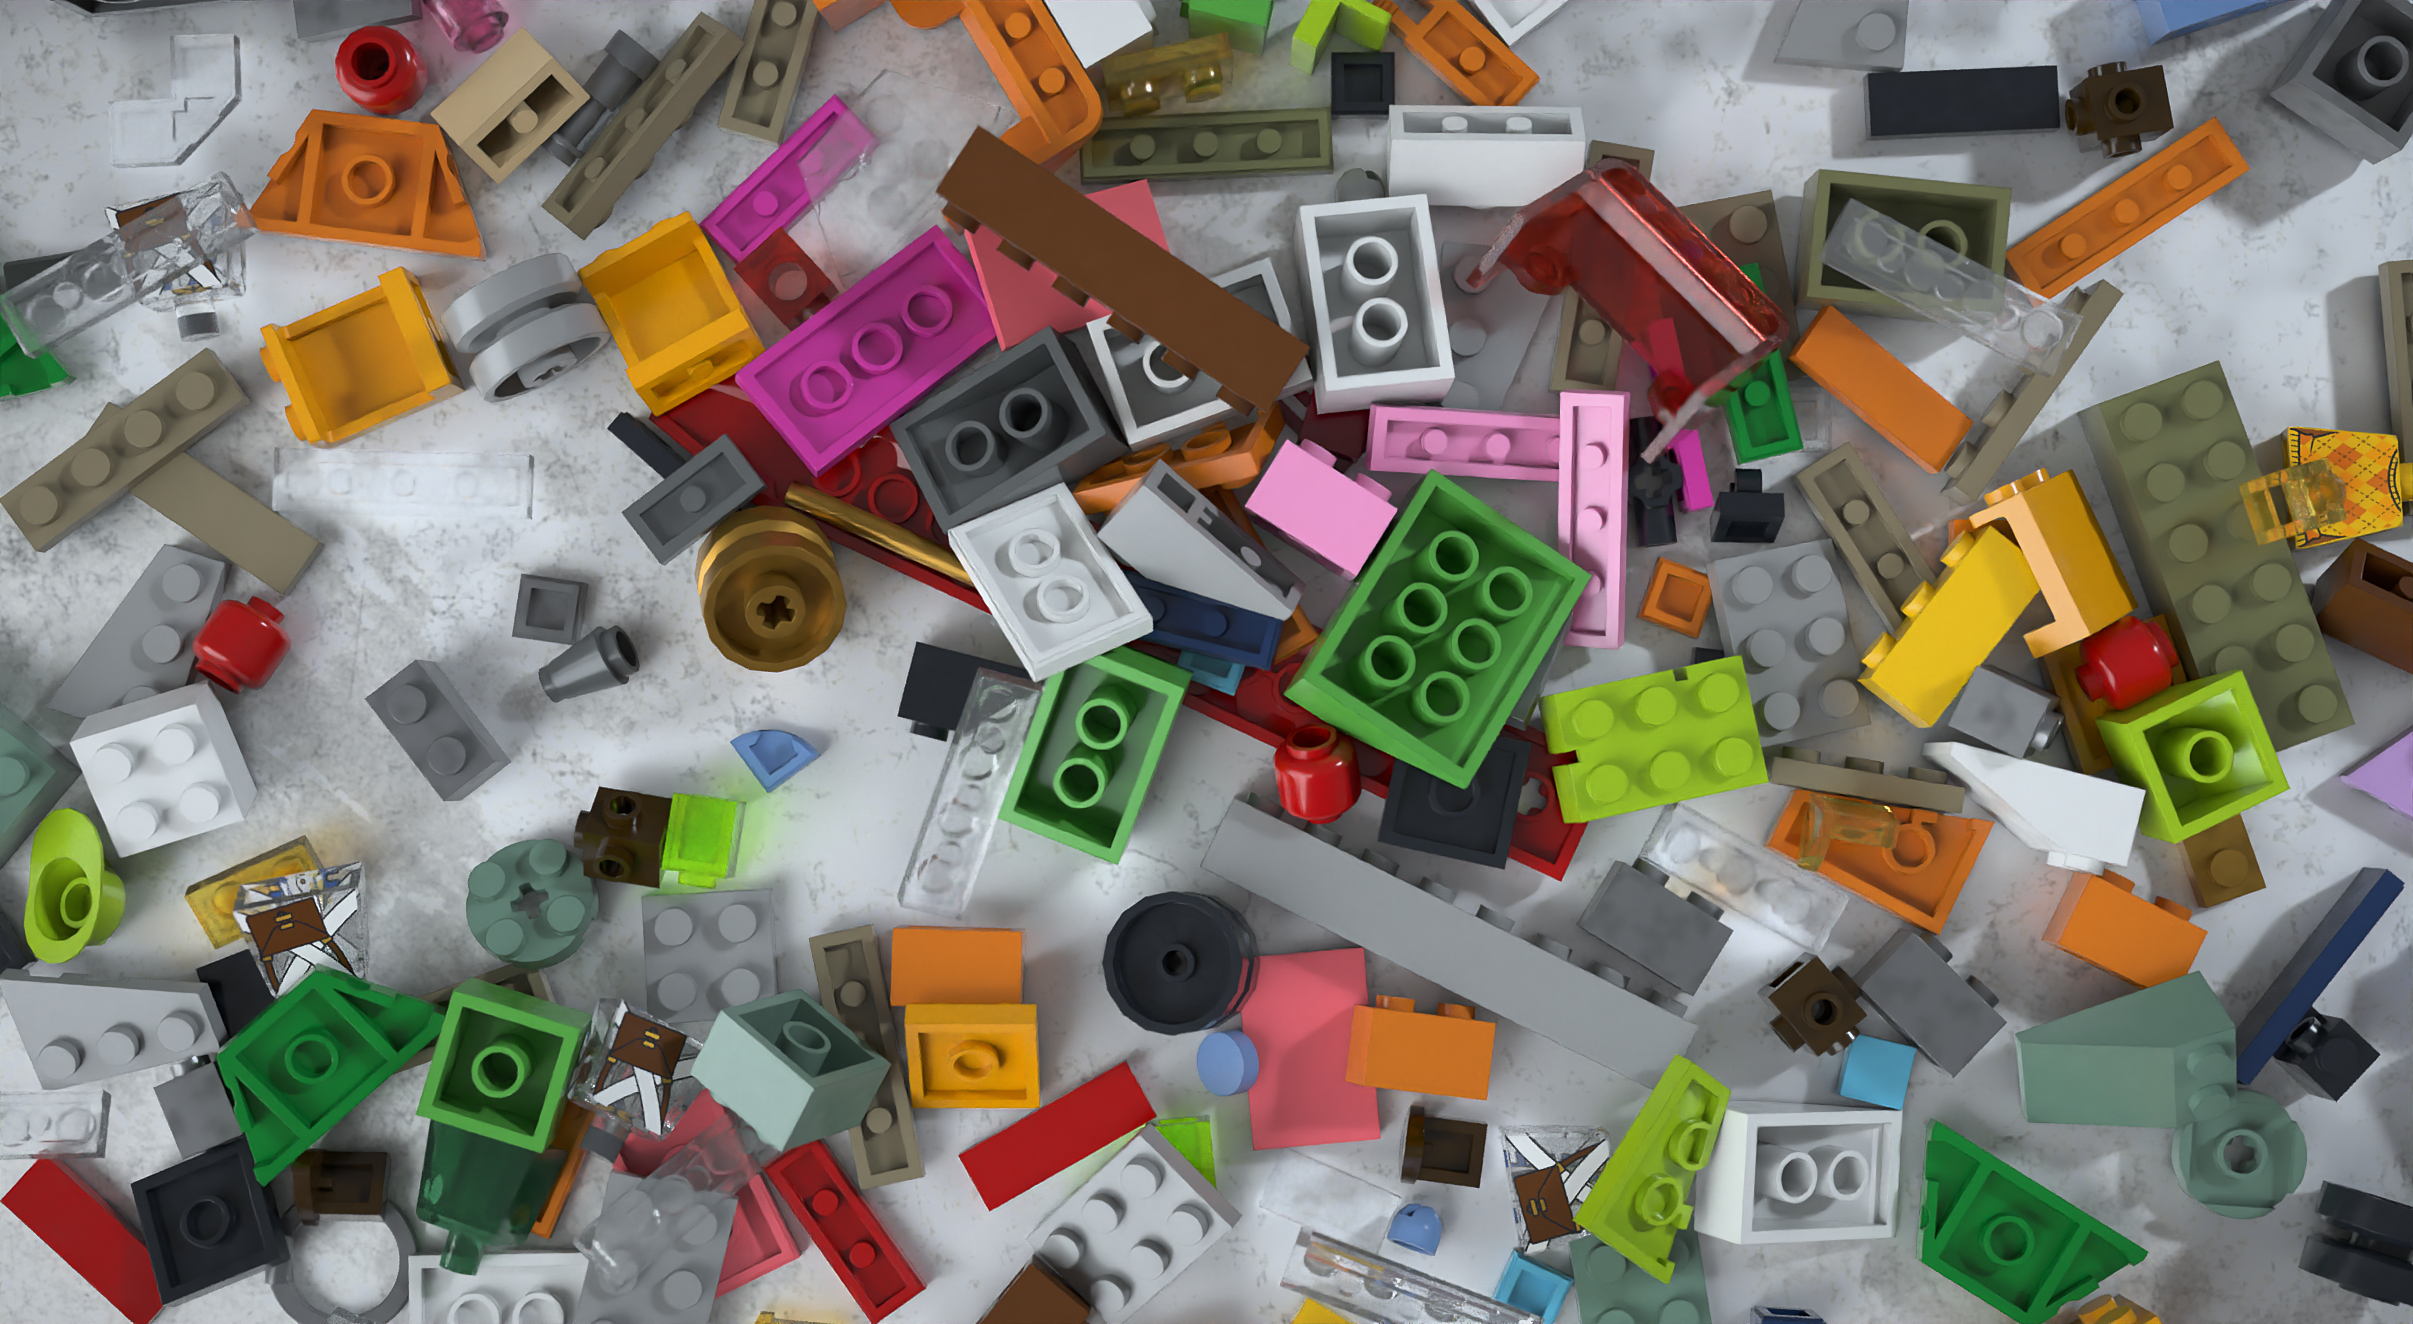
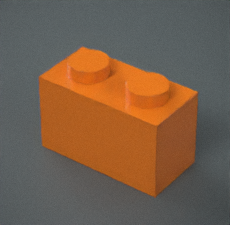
M2104 868L2103 875L2073 873L2041 940L2143 990L2187 975L2208 931L2189 922L2193 914L2189 909L2160 896H2156L2153 904L2131 894L2135 886L2134 882Z
M898 925L894 927L890 1006L935 1003L1023 1004L1026 929Z
M1385 995L1376 996L1375 1007L1354 1004L1345 1077L1346 1082L1367 1087L1487 1101L1496 1023L1475 1020L1476 1007L1438 1002L1436 1015L1414 1012L1415 999Z

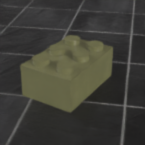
M1818 169L1804 183L1793 297L1794 308L1820 311L1822 307L1832 305L1840 313L1976 327L1986 325L1998 318L2001 312L2012 188Z

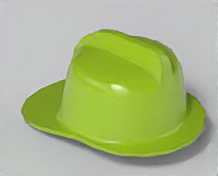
M73 808L54 810L43 819L35 833L30 860L29 893L24 917L27 944L35 956L49 964L66 963L79 955L85 946H101L105 944L107 939L112 936L120 925L126 904L124 884L107 858L103 857V845L96 827L84 813Z

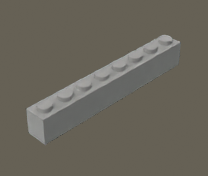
M1250 792L1246 802L1233 797L1200 864L1201 868L1651 1090H1654L1675 1054L1682 1057L1685 1056L1699 1027L1683 1019L1688 1006L1655 990L1652 991L1648 1001L1625 990L1630 980L1629 977L1596 961L1591 972H1588L1568 962L1573 951L1572 949L1540 933L1537 934L1533 944L1510 933L1515 921L1483 905H1480L1474 916L1452 905L1458 893L1424 876L1417 888L1395 877L1400 864L1365 848L1361 859H1358L1337 848L1343 836L1307 821L1303 831L1280 820L1285 810L1282 806L1253 792Z

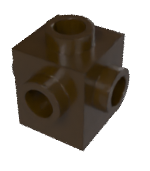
M2120 61L2093 67L2087 70L2088 78L2069 91L2070 99H2067L2065 103L2067 129L2072 137H2078L2080 153L2102 150L2104 159L2119 158L2142 151V142L2156 140L2174 128L2163 65L2128 70L2126 62Z
M599 786L591 810H581L575 826L574 848L583 849V875L610 882H622L660 889L675 844V799Z
M1807 952L1800 955L1757 992L1759 997L1776 1016L1768 1023L1769 1026L1793 1053L1802 1047L1806 1052L1817 1057L1825 1051L1830 1056H1833L1857 1038L1860 1031L1856 1025L1867 1016L1865 1011L1856 1002L1863 993L1852 978L1838 965L1829 970L1817 955ZM1817 1001H1819V1011L1814 1017H1812V1007Z

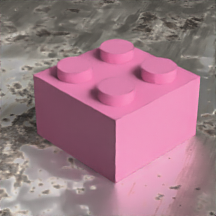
M1304 438L1298 447L1289 440H1286L1246 503L1244 512L1254 524L1348 583H1351L1398 510L1387 502L1392 493L1364 474L1359 473L1353 481L1333 469L1337 458L1314 442Z

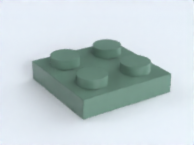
M1691 1215L1687 1230L1677 1229L1668 1256V1260L1675 1263L1669 1286L1648 1274L1587 1230H1582V1233L1566 1235L1580 1324H1712L1698 1233L1694 1231L1695 1216Z

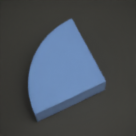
M780 730L752 731L730 741L767 793L773 792L821 756L803 738Z

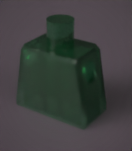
M430 1120L416 1214L419 1220L449 1231L439 1266L455 1273L476 1276L486 1244L492 1246H521L527 1240L566 1160L568 1150L550 1144L543 1153H539Z

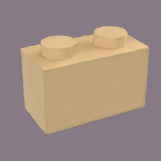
M522 26L430 115L455 143L499 185L591 97Z

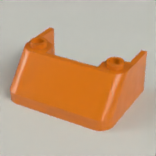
M888 0L812 1L836 33ZM890 0L900 18L907 25L918 30L939 28L959 16L1022 120L1003 132L998 138L1051 174L1059 170L1098 131L1103 119V106L1100 97L1041 0ZM943 215L959 236L964 234L965 229Z

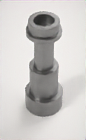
M620 29L604 48L608 53L582 87L591 98L541 144V146L568 167L573 164L576 158L580 159L583 156V153L576 148L605 110L608 109L613 112L639 78L645 81L660 62Z

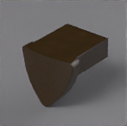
M1410 1105L1404 1120L1400 1140V1182L1415 1184L1416 1180L1480 1188L1488 1124L1484 1121L1425 1114L1424 1107Z
M326 1149L305 1150L294 1160L291 1166L294 1201L303 1225L318 1226L319 1221L384 1222L391 1169L389 1154L387 1152L327 1151Z

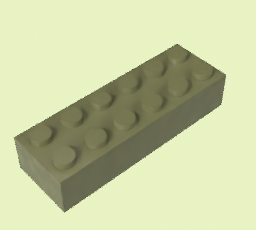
M2217 360L2077 412L2152 615L2164 614L2187 682L2234 669L2242 670L2275 752L2355 724L2220 361Z

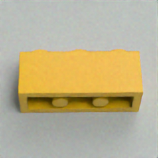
M1991 525L1975 530L1972 535L1964 530L1951 542L1940 558L1947 567L1932 585L1924 580L1916 587L1900 609V611L1907 615L1902 624L1892 636L1886 631L1882 632L1868 647L1860 660L1868 667L1857 681L1917 728L1932 727L1971 678L1976 666L1982 664L2041 589L2023 551Z

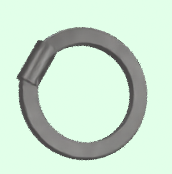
M388 1197L384 1223L392 1232L397 1243L399 1271L391 1292L382 1303L372 1310L359 1315L335 1316L314 1308L299 1294L292 1281L294 1235L302 1225L295 1203L280 1218L292 1260L265 1270V1283L270 1285L279 1306L296 1323L387 1324L409 1301L408 1256L414 1252H420L419 1242L408 1217Z

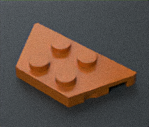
M312 109L295 133V142L292 148L280 155L267 174L271 178L250 210L243 209L237 221V227L246 232L486 262L487 251L445 130L437 124Z

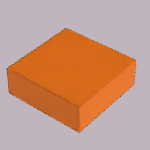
M1657 558L1635 618L1694 640L1698 639L1713 600L1708 575L1665 558Z

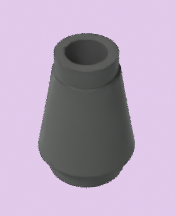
M615 625L606 630L598 626L548 665L540 668L538 675L546 695L550 700L558 703L564 699L625 685L629 681V675L639 671L640 664L633 643L621 627Z

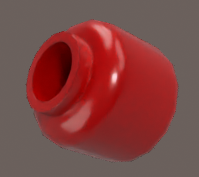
M383 25L365 26L350 33L340 44L335 58V74L342 91L365 111L380 116L399 115L411 109L423 96L428 82L427 65L420 50L399 31Z
M252 596L247 604L238 600L227 599L221 601L194 638L193 652L199 659L195 668L215 684L237 695L241 693L243 688L250 690L262 689L288 654L291 647V638L280 626L285 616L274 606L255 596Z
M2126 616L2081 641L2079 654L2082 665L2074 668L2073 671L2081 689L2092 703L2102 698L2114 710L2124 711L2170 687L2172 683L2171 668L2178 665V659L2167 636L2155 621L2152 620L2145 624L2135 616Z
M1309 724L1296 728L1278 746L1273 756L1280 802L1282 807L1291 815L1305 819L1313 824H1327L1339 819L1343 813L1347 812L1358 802L1362 793V785L1355 746L1352 740L1344 734L1337 732L1333 727L1325 724Z

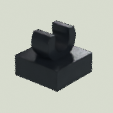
M1735 468V483L1729 484V492H1719L1710 516L1711 542L1774 543L1785 518L1784 493H1762L1761 469Z

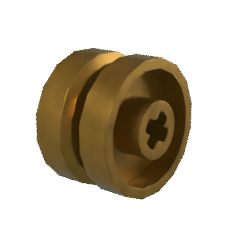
M762 505L738 511L729 516L711 530L699 548L694 575L700 596L702 615L709 639L726 659L749 670L778 673L807 665L826 652L842 630L847 602L830 540L814 520L791 508Z

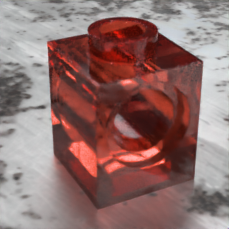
M781 226L733 269L790 332L831 303V299L839 293L833 282ZM792 270L801 271L806 274L807 286L801 296L794 300L777 298L775 288L781 275Z

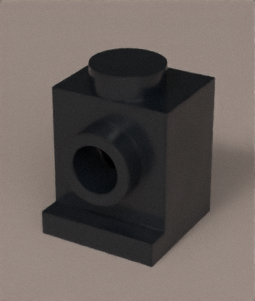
M2311 1006L2271 1058L2309 1094L2337 1102L2381 1054L2344 1019L2320 1014Z

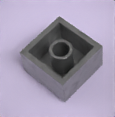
M2331 0L2268 95L2373 165L2401 151L2413 134V4L2408 0Z

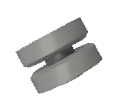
M562 253L545 254L516 264L474 286L456 299L442 313L441 324L455 349L463 353H478L470 365L469 374L484 401L494 403L509 400L546 385L584 363L608 343L611 333L596 306L590 303H574L581 292L583 283L568 256Z

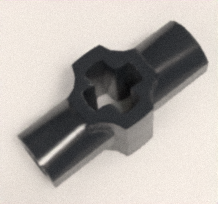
M1662 416L1629 419L1628 502L1632 506L1637 548H1648L1677 543L1672 494L1682 487L1680 465L1671 463L1667 459ZM1646 467L1652 468V476L1661 475L1664 486L1654 492L1653 498L1647 497V488L1638 490L1634 482L1637 477L1645 472Z

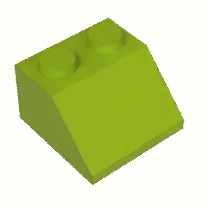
M2234 669L2171 686L2128 710H2111L2094 718L2121 784L2146 790L2138 820L2139 828L2144 836L2176 844L2290 789L2242 670Z

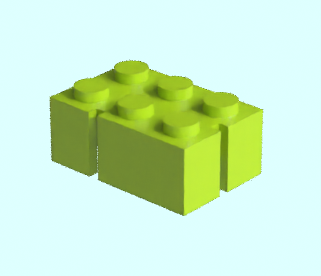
M1742 655L1543 696L1538 701L1549 754L1576 750L1578 763L1552 767L1564 824L1588 822L1769 782Z

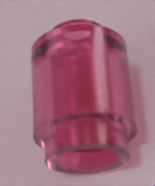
M422 0L457 51L471 50L475 54L482 53L493 48L504 37L505 32L503 28L506 26L509 16L499 0Z

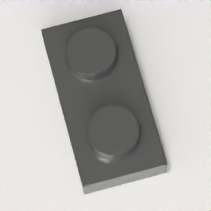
M724 434L621 513L658 562L666 565L768 488V486L730 436Z

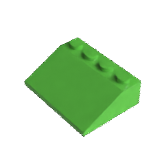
M1431 469L1408 491L1397 512L1287 687L1284 695L1335 729L1465 789L1471 782L1592 575L1434 469Z

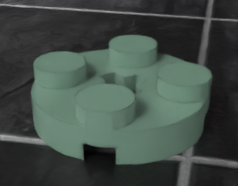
M553 839L526 840L504 847L493 854L486 862L475 866L468 878L469 893L466 900V916L472 934L489 954L503 962L513 963L517 968L527 970L543 969L554 966L572 956L584 943L585 940L582 936L588 930L591 919L595 922L599 910V894L594 878L584 876L583 862L579 857L568 851L563 844ZM531 891H536L538 895L548 893V900L539 905L540 915L530 918L525 911L517 912L518 904L523 901L525 894Z
M2237 1088V1108L2228 1110L2213 1120L2196 1121L2175 1128L2171 1143L2173 1169L2178 1177V1183L2182 1191L2206 1209L2235 1219L2262 1217L2275 1210L2276 1208H2273V1206L2280 1203L2287 1193L2292 1195L2301 1184L2307 1164V1147L2304 1134L2297 1122L2293 1121L2287 1111L2280 1106L2281 1104L2272 1097L2253 1090ZM2242 1135L2243 1144L2252 1147L2254 1154L2252 1159L2242 1160L2240 1170L2233 1171L2231 1170V1161L2224 1158L2225 1146L2232 1144L2234 1137Z

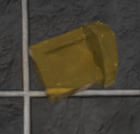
M1811 793L1800 837L1797 868L1816 872L1827 853L1832 838L1895 849L1901 824L1888 806Z

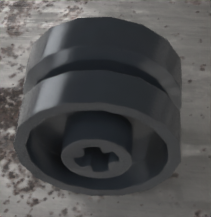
M1170 891L1144 897L1122 912L1107 936L1102 965L1107 991L1124 1016L1146 1031L1175 1036L1217 1028L1240 1013L1256 989L1260 957L1256 936L1238 910L1216 896L1196 892ZM1178 951H1181L1188 961L1187 969L1183 974H1179L1177 971L1182 963L1181 958L1177 955Z
M2323 1180L2314 1212L2322 1221L2352 1231L2353 1234L2350 1241L2323 1233L2307 1236L2298 1268L2339 1283L2338 1287L2367 1298L2394 1306H2399L2400 1303L2413 1306V1207Z

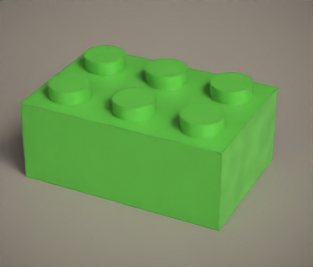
M1123 644L1049 676L997 818L1118 865L1131 840L1194 671Z

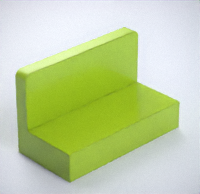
M1311 0L1293 34L1289 65L1312 76L1334 33L1371 52H1381L1386 42L1392 15L1366 0Z

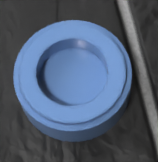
M1238 1030L1215 1032L1206 1036L1199 1046L1197 1069L1201 1081L1211 1093L1222 1097L1244 1093L1254 1085L1259 1072V1058L1253 1042L1243 1032Z

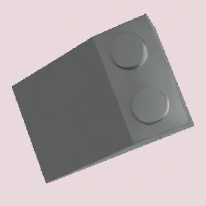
M1050 325L889 424L935 518L946 535H948V530L1052 486L1062 482L1066 486L1076 483L1131 449L1076 344Z

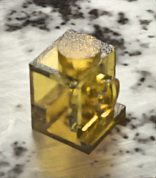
M2327 457L2292 466L2238 484L2258 546L2348 519L2343 506L2346 499L2345 484L2338 475L2332 473ZM2282 486L2293 522L2282 526L2280 525L2269 489Z

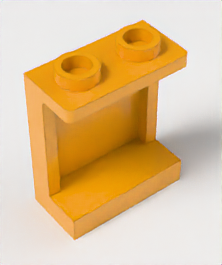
M688 211L674 218L659 221L648 232L619 248L601 253L592 263L584 266L577 272L584 287L595 300L628 366L625 372L634 390L656 417L734 375L766 351L708 238Z
M402 266L377 276L381 285L289 325L280 327L271 323L260 328L267 345L260 348L261 359L275 383L283 382L291 401L290 405L285 406V414L290 427L300 441L307 440L311 446L328 451L466 391L417 276Z
M2045 467L1984 495L1983 497L1988 508L1969 516L1974 529L1999 517H2005L2008 520L2055 617L2023 635L2034 659L2086 638L2139 607L2073 469L2052 478L2049 477Z

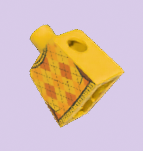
M2298 426L2287 427L2281 433L2288 545L2291 552L2322 547L2352 540L2356 537L2360 538L2394 530L2403 526L2402 502L2413 501V462L2399 463L2397 436Z

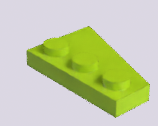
M1675 1054L1573 1218L1574 1222L1668 1286L1675 1267V1263L1668 1260V1256L1677 1229L1687 1230L1694 1208L1686 1203L1696 1171L1708 1165L1731 1091L1693 1061Z

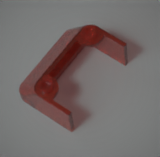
M1616 158L1602 159L1517 211L1465 280L1475 290L1509 268L1516 275L1519 283L1525 289L1535 294L1555 296L1572 287L1653 367L1659 375L1648 387L1647 399L1655 418L1665 428L1641 454L1649 464H1652L1698 429L1778 350L1790 334L1788 320L1781 309L1643 174L1629 163Z

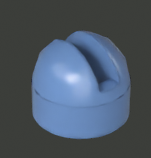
M1408 1204L1395 1215L1386 1238L1412 1251L1435 1256L1441 1239L1442 1223L1433 1208L1421 1206L1420 1204Z

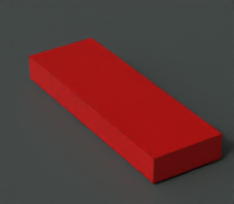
M1125 1059L962 1151L958 1157L990 1212L1156 1118L1157 1113L1128 1061Z
M824 1138L789 1149L763 1168L766 1175L872 1324H877L926 1289L927 1283Z
M52 1151L43 1153L0 1200L4 1206L133 1324H152L167 1307L162 1306L144 1235Z

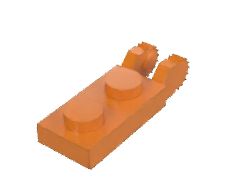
M1374 0L1371 3L1392 15L1389 30L1397 37L1403 39V45L1470 106H1518L1541 79L1456 0H1415L1423 8L1430 11L1418 25L1391 0Z

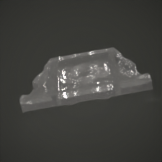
M883 69L797 161L842 287L845 290L850 289L881 266L938 205L942 198L935 193V190L978 125L1000 138L1019 116L1011 109Z

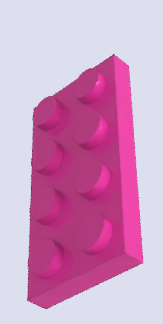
M936 224L735 373V381L817 479L998 342V338L977 272Z

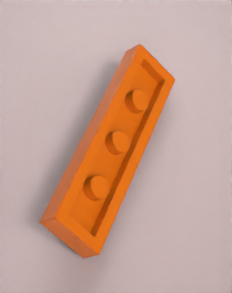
M2215 116L2006 251L2005 270L2031 310H2033L2250 170V167Z

